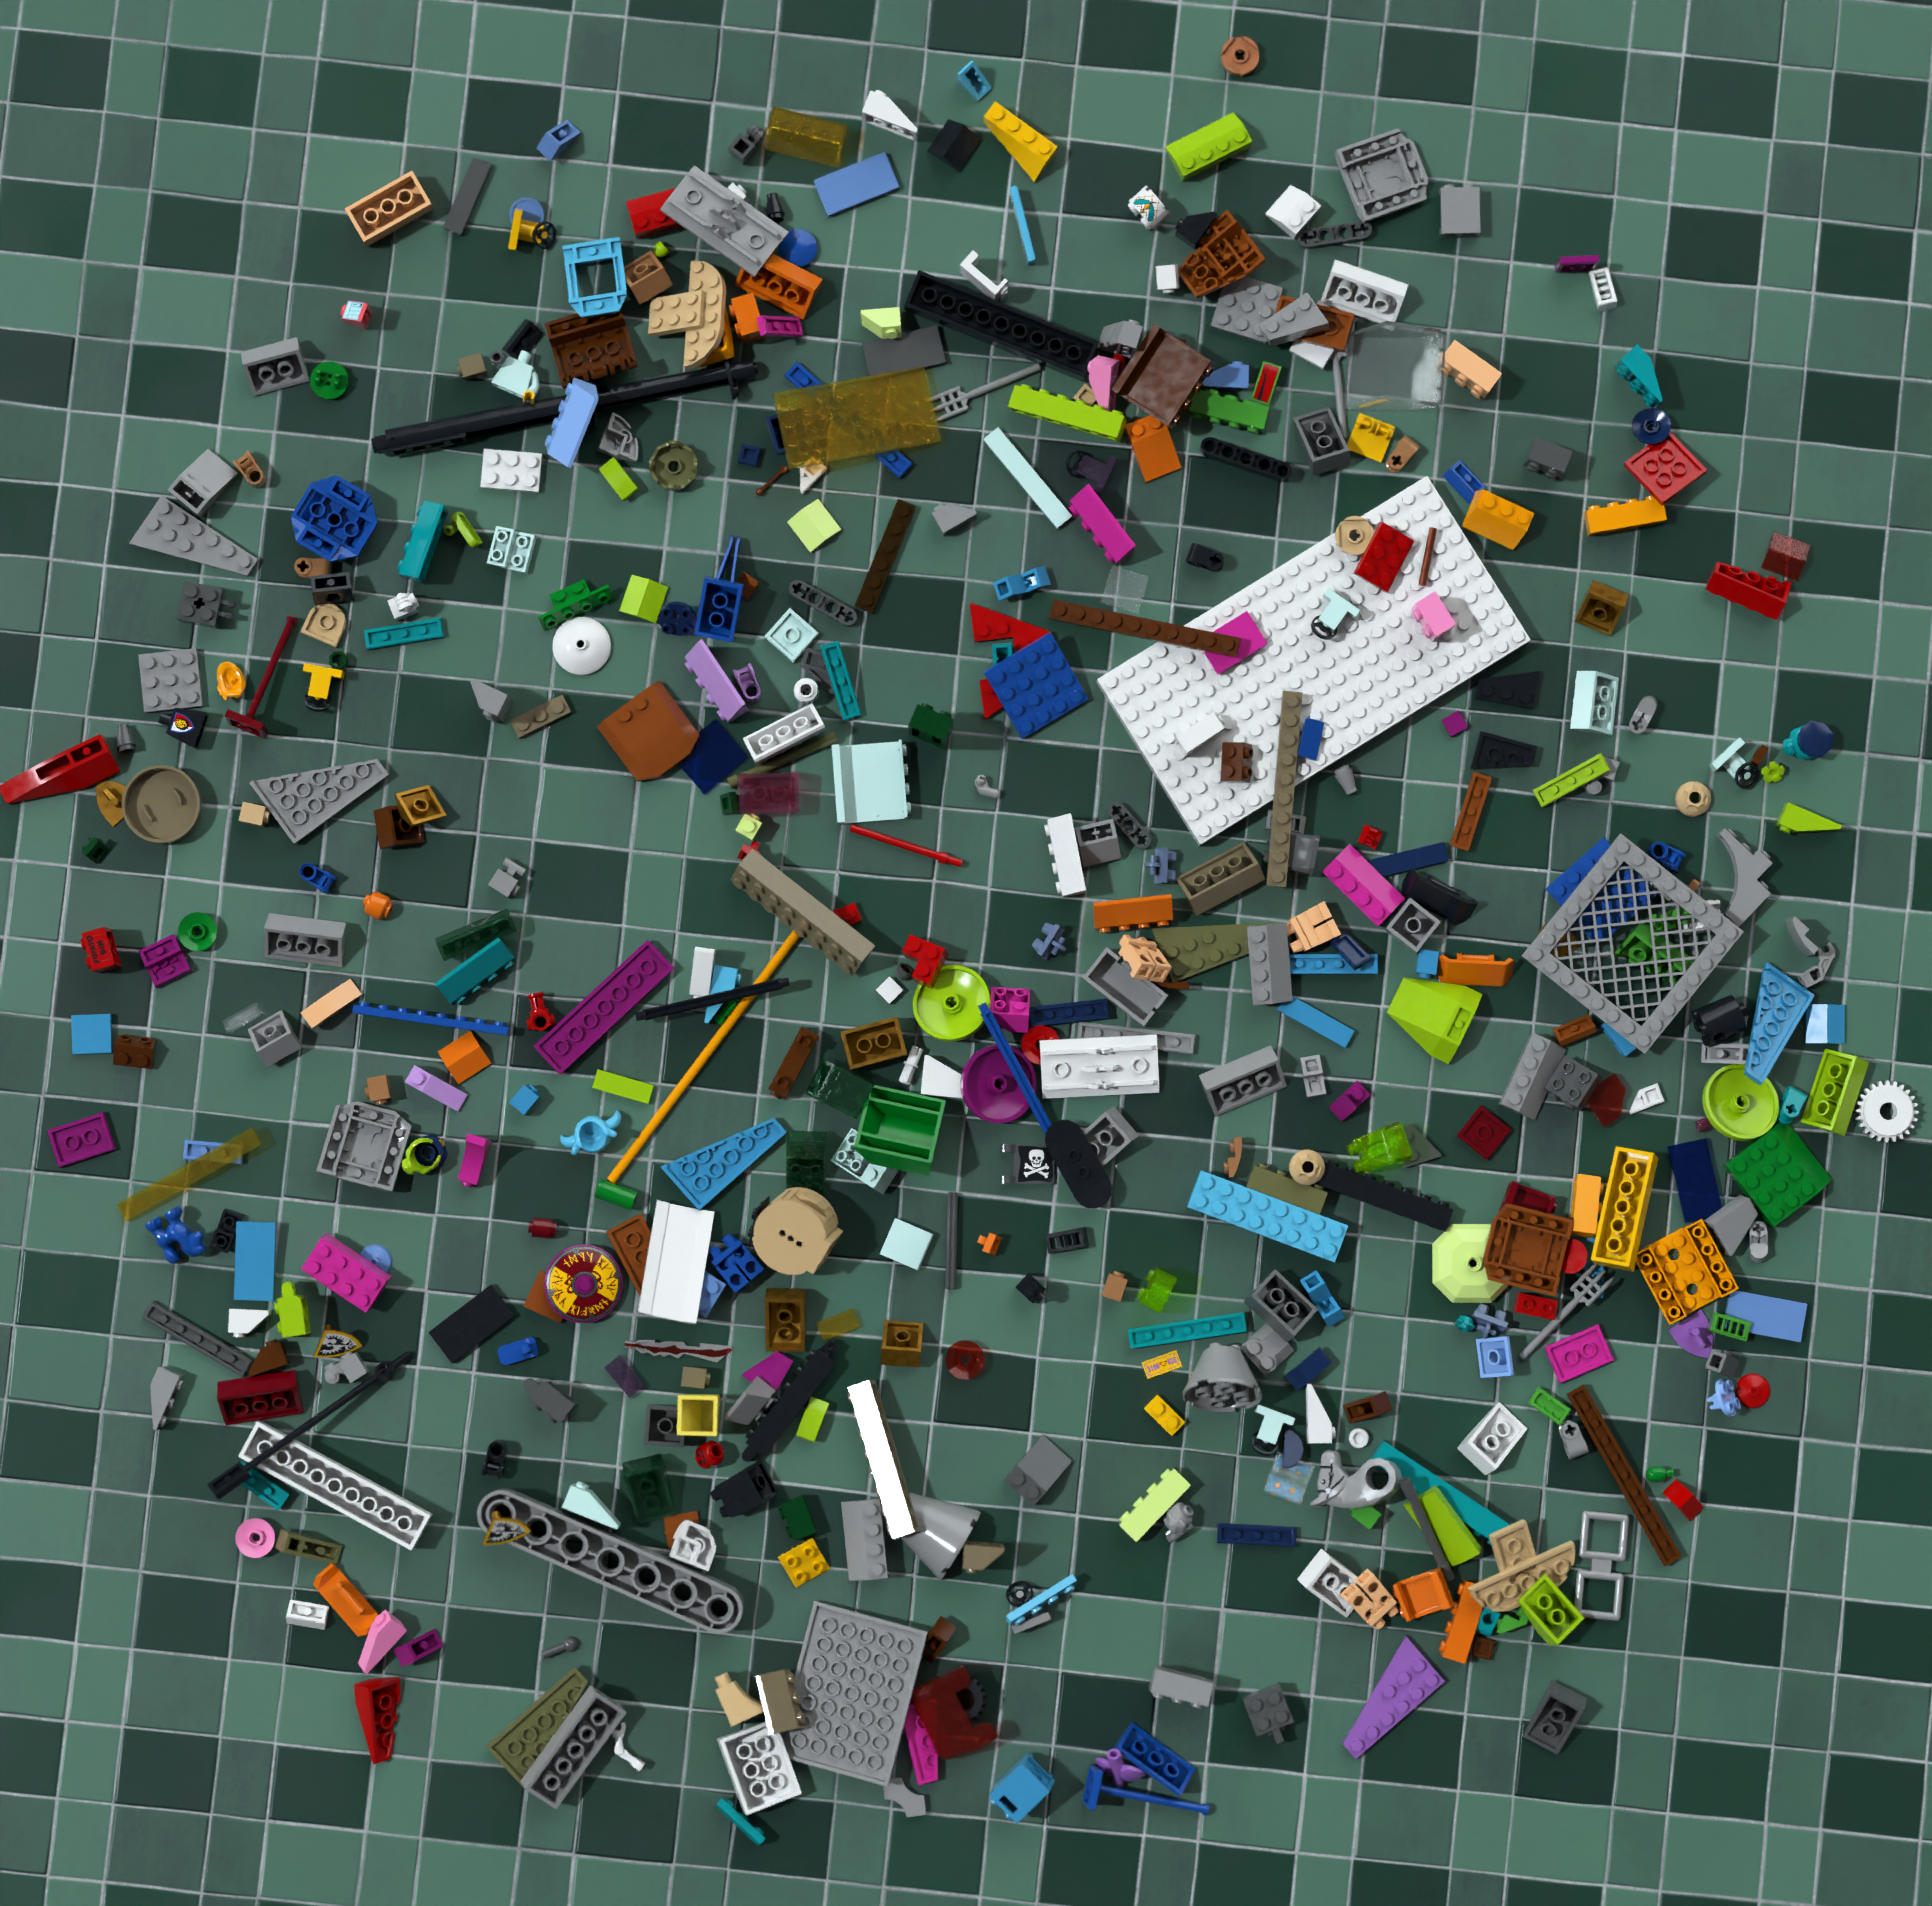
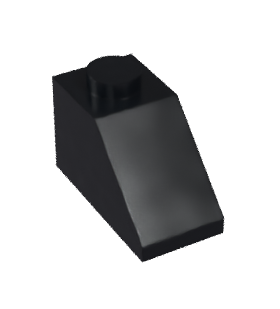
M1201 213L1189 215L1185 220L1180 219L1175 226L1177 230L1175 236L1194 249L1201 237L1209 229L1211 223L1216 219L1217 213Z

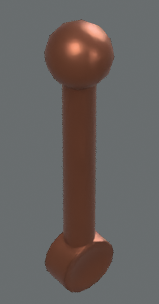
M781 466L780 471L762 488L756 490V494L761 496L770 484L781 474L787 472V467Z

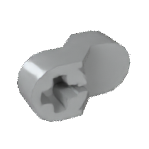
M1645 696L1640 701L1629 723V728L1632 732L1639 734L1647 728L1658 705L1654 697Z
M1755 1221L1749 1228V1255L1752 1261L1760 1263L1767 1258L1768 1232L1765 1223Z

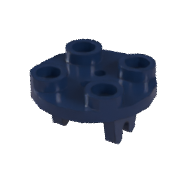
M676 601L670 602L660 609L658 621L665 634L677 636L690 635L696 626L697 616L691 606Z

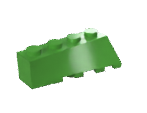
M1210 389L1206 391L1201 390L1198 394L1194 395L1192 405L1187 413L1194 419L1202 420V418L1210 419L1209 422L1220 425L1222 422L1229 424L1228 427L1240 429L1242 427L1246 428L1249 433L1258 434L1264 430L1269 407L1248 400L1239 402V398L1232 395H1224L1222 397L1218 391Z
M1638 923L1620 944L1614 955L1628 959L1629 963L1654 961L1650 925ZM1663 935L1654 936L1655 947L1666 946ZM1678 947L1670 948V958H1681V949ZM1666 948L1656 949L1657 960L1667 959ZM1693 959L1685 960L1686 970L1694 962ZM1682 961L1671 962L1672 973L1683 972ZM1668 962L1657 963L1658 974L1669 973ZM1654 964L1643 965L1647 972L1655 973ZM1673 975V985L1676 984L1682 975ZM1669 976L1662 977L1663 980L1670 983Z

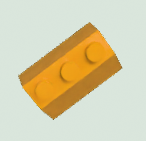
M1483 489L1475 492L1461 527L1514 550L1527 532L1534 513Z

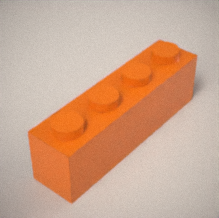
M1464 1580L1463 1584L1459 1583L1456 1593L1459 1597L1457 1603L1454 1602L1451 1608L1453 1616L1451 1621H1447L1445 1627L1447 1635L1445 1640H1441L1439 1646L1442 1657L1463 1664L1466 1663L1483 1608L1472 1598L1467 1588L1476 1583Z

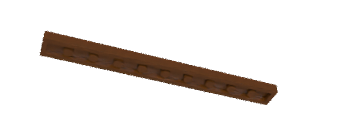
M1054 599L1049 619L1233 658H1237L1241 638Z
M1584 1384L1566 1394L1663 1566H1667L1681 1558V1554Z

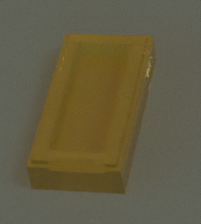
M853 1308L817 1322L823 1341L860 1327Z

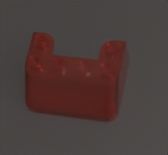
M957 1665L916 1686L911 1698V1702L937 1755L944 1760H950L967 1754L999 1738L995 1728L989 1723H982L972 1728L956 1692L967 1687L970 1680L963 1665Z

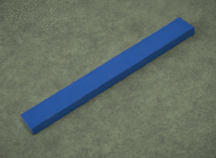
M798 362L784 375L789 382L899 479L913 465L912 462Z

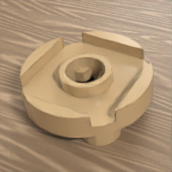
M1350 516L1344 519L1335 531V542L1339 550L1351 556L1363 554L1374 534L1373 527L1364 518L1359 516ZM1352 531L1360 534V538H1357L1356 541L1349 537Z

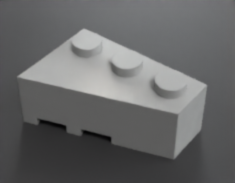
M1129 320L1128 322L1121 321L1104 326L1097 349L1131 359L1137 351L1143 326H1140V323L1134 320Z

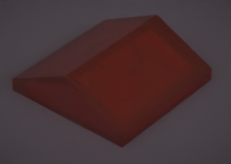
M1773 532L1761 568L1798 581L1808 556L1810 544Z

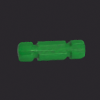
M743 998L726 1002L721 1008L720 1013L714 1017V1021L719 1025H723L726 1021L725 1018L730 1016L737 1003H740Z

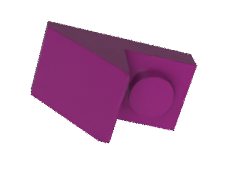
M1356 1081L1328 1108L1342 1122L1370 1096V1093Z

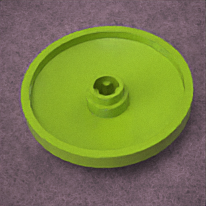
M947 965L942 967L933 989L920 984L917 986L913 997V1012L918 1024L929 1036L946 1042L960 1041L972 1036L984 1025L985 1022L980 1015L981 1012L978 1006L986 1003L990 1009L991 996L986 983L975 971L960 965Z
M1732 1064L1716 1071L1706 1082L1702 1095L1704 1112L1712 1126L1724 1136L1738 1141L1754 1140L1767 1133L1775 1124L1779 1113L1778 1096L1774 1086L1767 1077L1759 1086L1744 1075L1745 1065Z

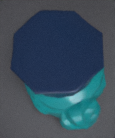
M1810 721L1805 726L1790 732L1789 738L1783 741L1782 750L1785 754L1789 756L1795 755L1798 759L1822 758L1832 749L1833 733L1825 723Z

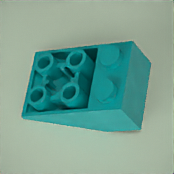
M1637 344L1615 366L1617 369L1616 373L1621 379H1626L1630 383L1629 387L1643 397L1642 400L1648 407L1656 408L1663 399L1651 358Z

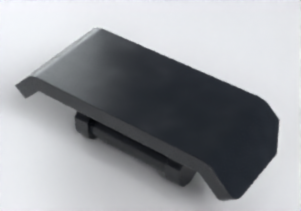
M1409 870L1402 882L1401 893L1406 899L1411 898L1420 906L1455 923L1466 921L1478 904L1475 899L1466 900L1460 897L1461 890L1454 889L1432 878L1430 875H1427L1426 879H1424L1415 870Z

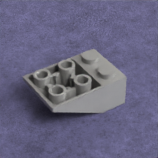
M207 449L177 477L167 490L201 518L238 473Z

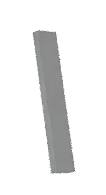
M1079 1022L1077 1038L1157 1034V1047L1159 1051L1193 1054L1195 1035L1088 1022Z

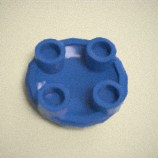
M794 229L789 231L788 235L779 244V254L782 259L798 267H803L815 258L817 243L808 231Z

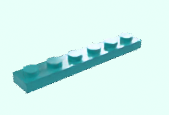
M1244 1312L1132 1328L1127 1329L1130 1349L1247 1332Z

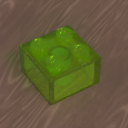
M1156 1267L1154 1270L1150 1269L1145 1278L1148 1281L1145 1288L1141 1287L1137 1293L1138 1303L1157 1313H1161L1178 1278Z

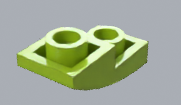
M611 458L599 468L600 472L623 501L639 490L616 458Z
M811 1396L798 1428L797 1437L815 1443L829 1403Z

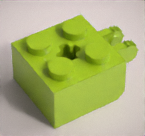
M286 1281L282 1285V1298H277V1303H275L276 1315L279 1314L280 1322L277 1323L278 1333L282 1334V1338L311 1334L307 1298L303 1295L297 1296L293 1282Z

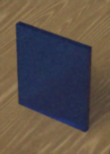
M716 719L699 732L700 737L693 747L691 755L678 764L704 795L748 758L747 753L739 747Z

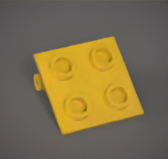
M1359 413L1347 443L1348 449L1381 463L1394 433L1395 426Z
M813 1538L807 1539L806 1542L798 1544L797 1547H793L790 1551L782 1553L778 1557L796 1588L830 1569Z

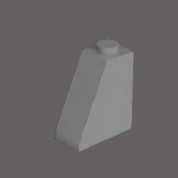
M1739 1195L1704 1220L1717 1247L1725 1255L1732 1256L1758 1215L1755 1210L1756 1205L1750 1197L1747 1198Z

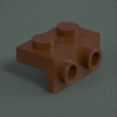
M1222 742L1221 782L1250 783V778L1252 777L1251 759L1253 758L1252 744L1245 742Z
M127 1034L118 1035L113 1047V1065L152 1069L154 1066L156 1039L132 1037Z

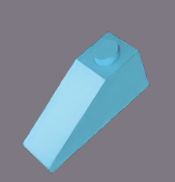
M715 965L709 995L735 989L736 985H740L741 974L738 973L739 970ZM725 1002L707 1006L705 1024H710Z

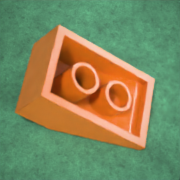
M1149 415L1125 426V434L1145 482L1182 468L1168 427Z

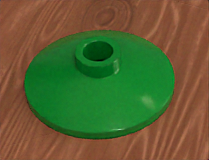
M190 913L180 922L178 937L187 949L203 951L215 942L217 926L214 920L205 913ZM197 929L202 930L200 936H197L195 933Z

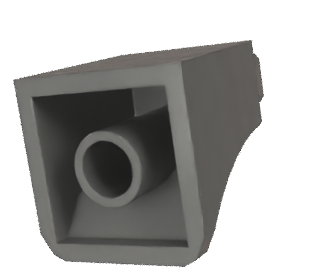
M1268 833L1266 844L1270 843V833ZM1291 833L1288 872L1308 877L1313 874L1320 836ZM1265 851L1263 862L1268 864L1269 852Z

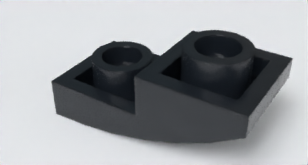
M225 1208L209 1247L228 1254L236 1237V1221H242L244 1215Z

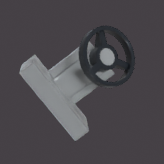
M1024 1581L1011 1584L1006 1591V1598L1009 1604L1015 1607V1610L1032 1600L1034 1596L1031 1585ZM1017 1585H1026L1023 1589L1010 1592ZM1048 1610L1035 1615L1029 1614L1025 1617L1026 1620L1017 1626L1013 1624L1011 1627L1014 1634L1046 1622L1051 1617Z

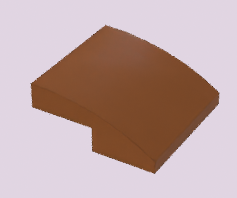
M539 1271L524 1303V1307L562 1323L563 1317L552 1309L546 1299L544 1292L545 1272Z

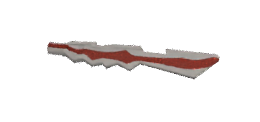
M625 1340L624 1348L637 1349L642 1354L650 1353L653 1356L661 1355L662 1357L672 1355L676 1358L687 1354L716 1363L732 1350L731 1346L700 1343V1347L687 1346L684 1342L680 1341L659 1343L655 1342V1340Z

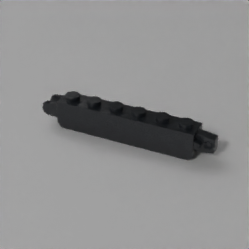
M830 1339L821 1349L818 1348L816 1352L812 1349L805 1358L808 1360L804 1367L800 1365L795 1371L794 1375L796 1378L793 1382L788 1381L781 1389L784 1392L782 1396L774 1398L769 1405L772 1407L769 1413L764 1412L757 1420L760 1423L756 1429L751 1428L745 1436L748 1439L745 1442L748 1446L742 1454L743 1461H751L757 1453L760 1455L768 1453L834 1367L833 1357L839 1348L838 1344Z

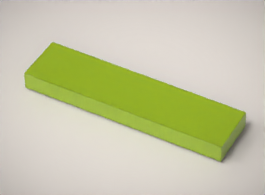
M1600 753L1532 791L1541 807H1544L1611 769L1603 754Z

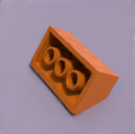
M771 254L755 277L741 268L735 286L749 293H754L755 296L804 320L823 279Z
M1171 894L1096 902L1092 906L1095 930H1099V933L1111 932L1113 928H1119V931L1130 930L1131 926H1138V929L1149 928L1150 924H1157L1158 927L1168 926L1169 922L1173 921Z

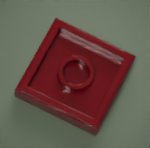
M1480 1105L1456 1136L1481 1157L1488 1160L1511 1129Z

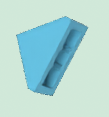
M972 60L958 73V81L977 101L992 89Z

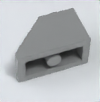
M943 503L933 509L934 512L932 513V517L943 536L977 517L975 510L949 503L945 506Z

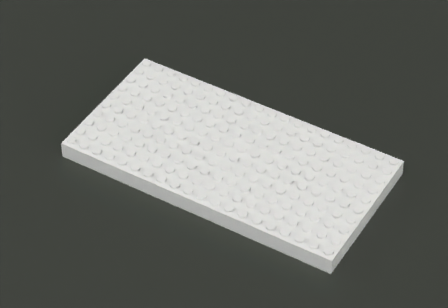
M1428 476L1361 516L1371 524L1374 532L1379 523L1384 522L1414 540L1388 592H1383L1353 574L1363 554L1351 556L1341 552L1335 542V533L1184 625L1185 627L1213 632L1246 611L1249 613L1268 644L1221 674L1217 675L1203 651L1157 642L1097 679L1096 683L1198 846H1201L1273 801L1282 691L1303 692L1298 749L1305 718L1324 722L1317 760L1297 757L1296 787L1531 640ZM1432 527L1436 528L1437 532L1426 586H1420L1418 583L1429 528ZM1352 531L1349 537L1356 541L1357 538H1360V534ZM1329 588L1358 608L1360 612L1355 619L1345 614L1337 626L1335 637L1330 640H1324L1314 634L1311 629V622L1316 616L1321 615L1330 603L1322 597ZM1435 591L1456 625L1452 630L1431 641L1430 638L1426 639L1421 629L1423 627L1420 622L1416 623L1413 619L1411 608L1415 603ZM1315 627L1319 633L1328 636L1327 633L1321 631L1319 627ZM1212 712L1215 715L1219 714L1225 722L1223 725L1224 730L1185 757L1174 742L1175 737ZM1222 742H1245L1252 744L1253 758L1251 759L1252 777L1250 778V783L1220 781Z

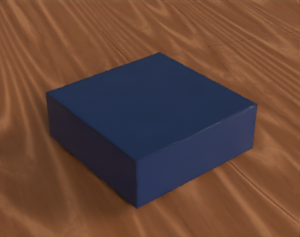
M742 443L738 463L757 468L761 448Z

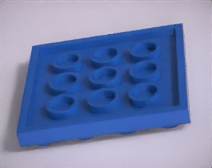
M1050 632L983 671L1021 739L1088 700L1087 695Z
M1605 837L1546 888L1560 906L1563 905L1610 847L1611 843ZM1623 861V863H1622L1619 867L1629 866V865L1626 864V863ZM1630 869L1619 870L1620 881L1631 880ZM1633 869L1634 879H1641L1642 877ZM1616 871L1607 882L1617 881ZM1645 881L1634 882L1635 893L1646 892ZM1631 882L1620 884L1621 895L1632 893ZM1617 884L1606 885L1608 896L1618 895ZM1604 887L1601 888L1595 897H1604ZM1650 894V901H1651L1657 894ZM1647 895L1636 896L1637 907L1647 904ZM1633 896L1622 897L1623 908L1634 907ZM1619 898L1608 899L1609 910L1620 909ZM1605 899L1594 900L1595 911L1606 910ZM1591 902L1582 913L1592 912ZM1634 910L1623 911L1624 922H1627L1635 915ZM1620 912L1609 913L1611 924L1621 923ZM1606 913L1596 914L1597 925L1607 924ZM1593 915L1582 916L1583 927L1594 925ZM1578 917L1575 922L1580 926ZM1622 925L1611 926L1612 934L1615 931H1617ZM1608 927L1597 928L1598 939L1609 938ZM1594 928L1583 929L1591 940L1595 939Z

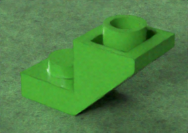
M1519 1606L1516 1612L1518 1618L1515 1619L1502 1613L1497 1620L1494 1631L1499 1634L1526 1625L1529 1619L1521 1606Z

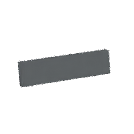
M473 157L443 226L445 230L462 236L490 172L491 164Z

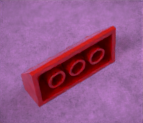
M676 188L626 201L636 239L682 227L660 211L663 204Z

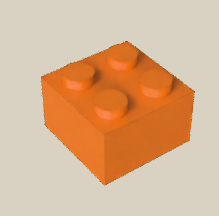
M754 293L732 298V305H729L732 320H737L734 326L738 339L742 338L744 344L765 338V336H760L757 317L760 314Z

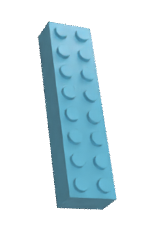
M1202 1170L1199 1171L1186 1206L1189 1209L1334 1263L1348 1225Z

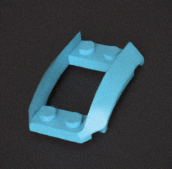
M620 237L562 246L568 285V300L581 318H588L620 312L627 296ZM613 259L617 292L580 297L576 265Z

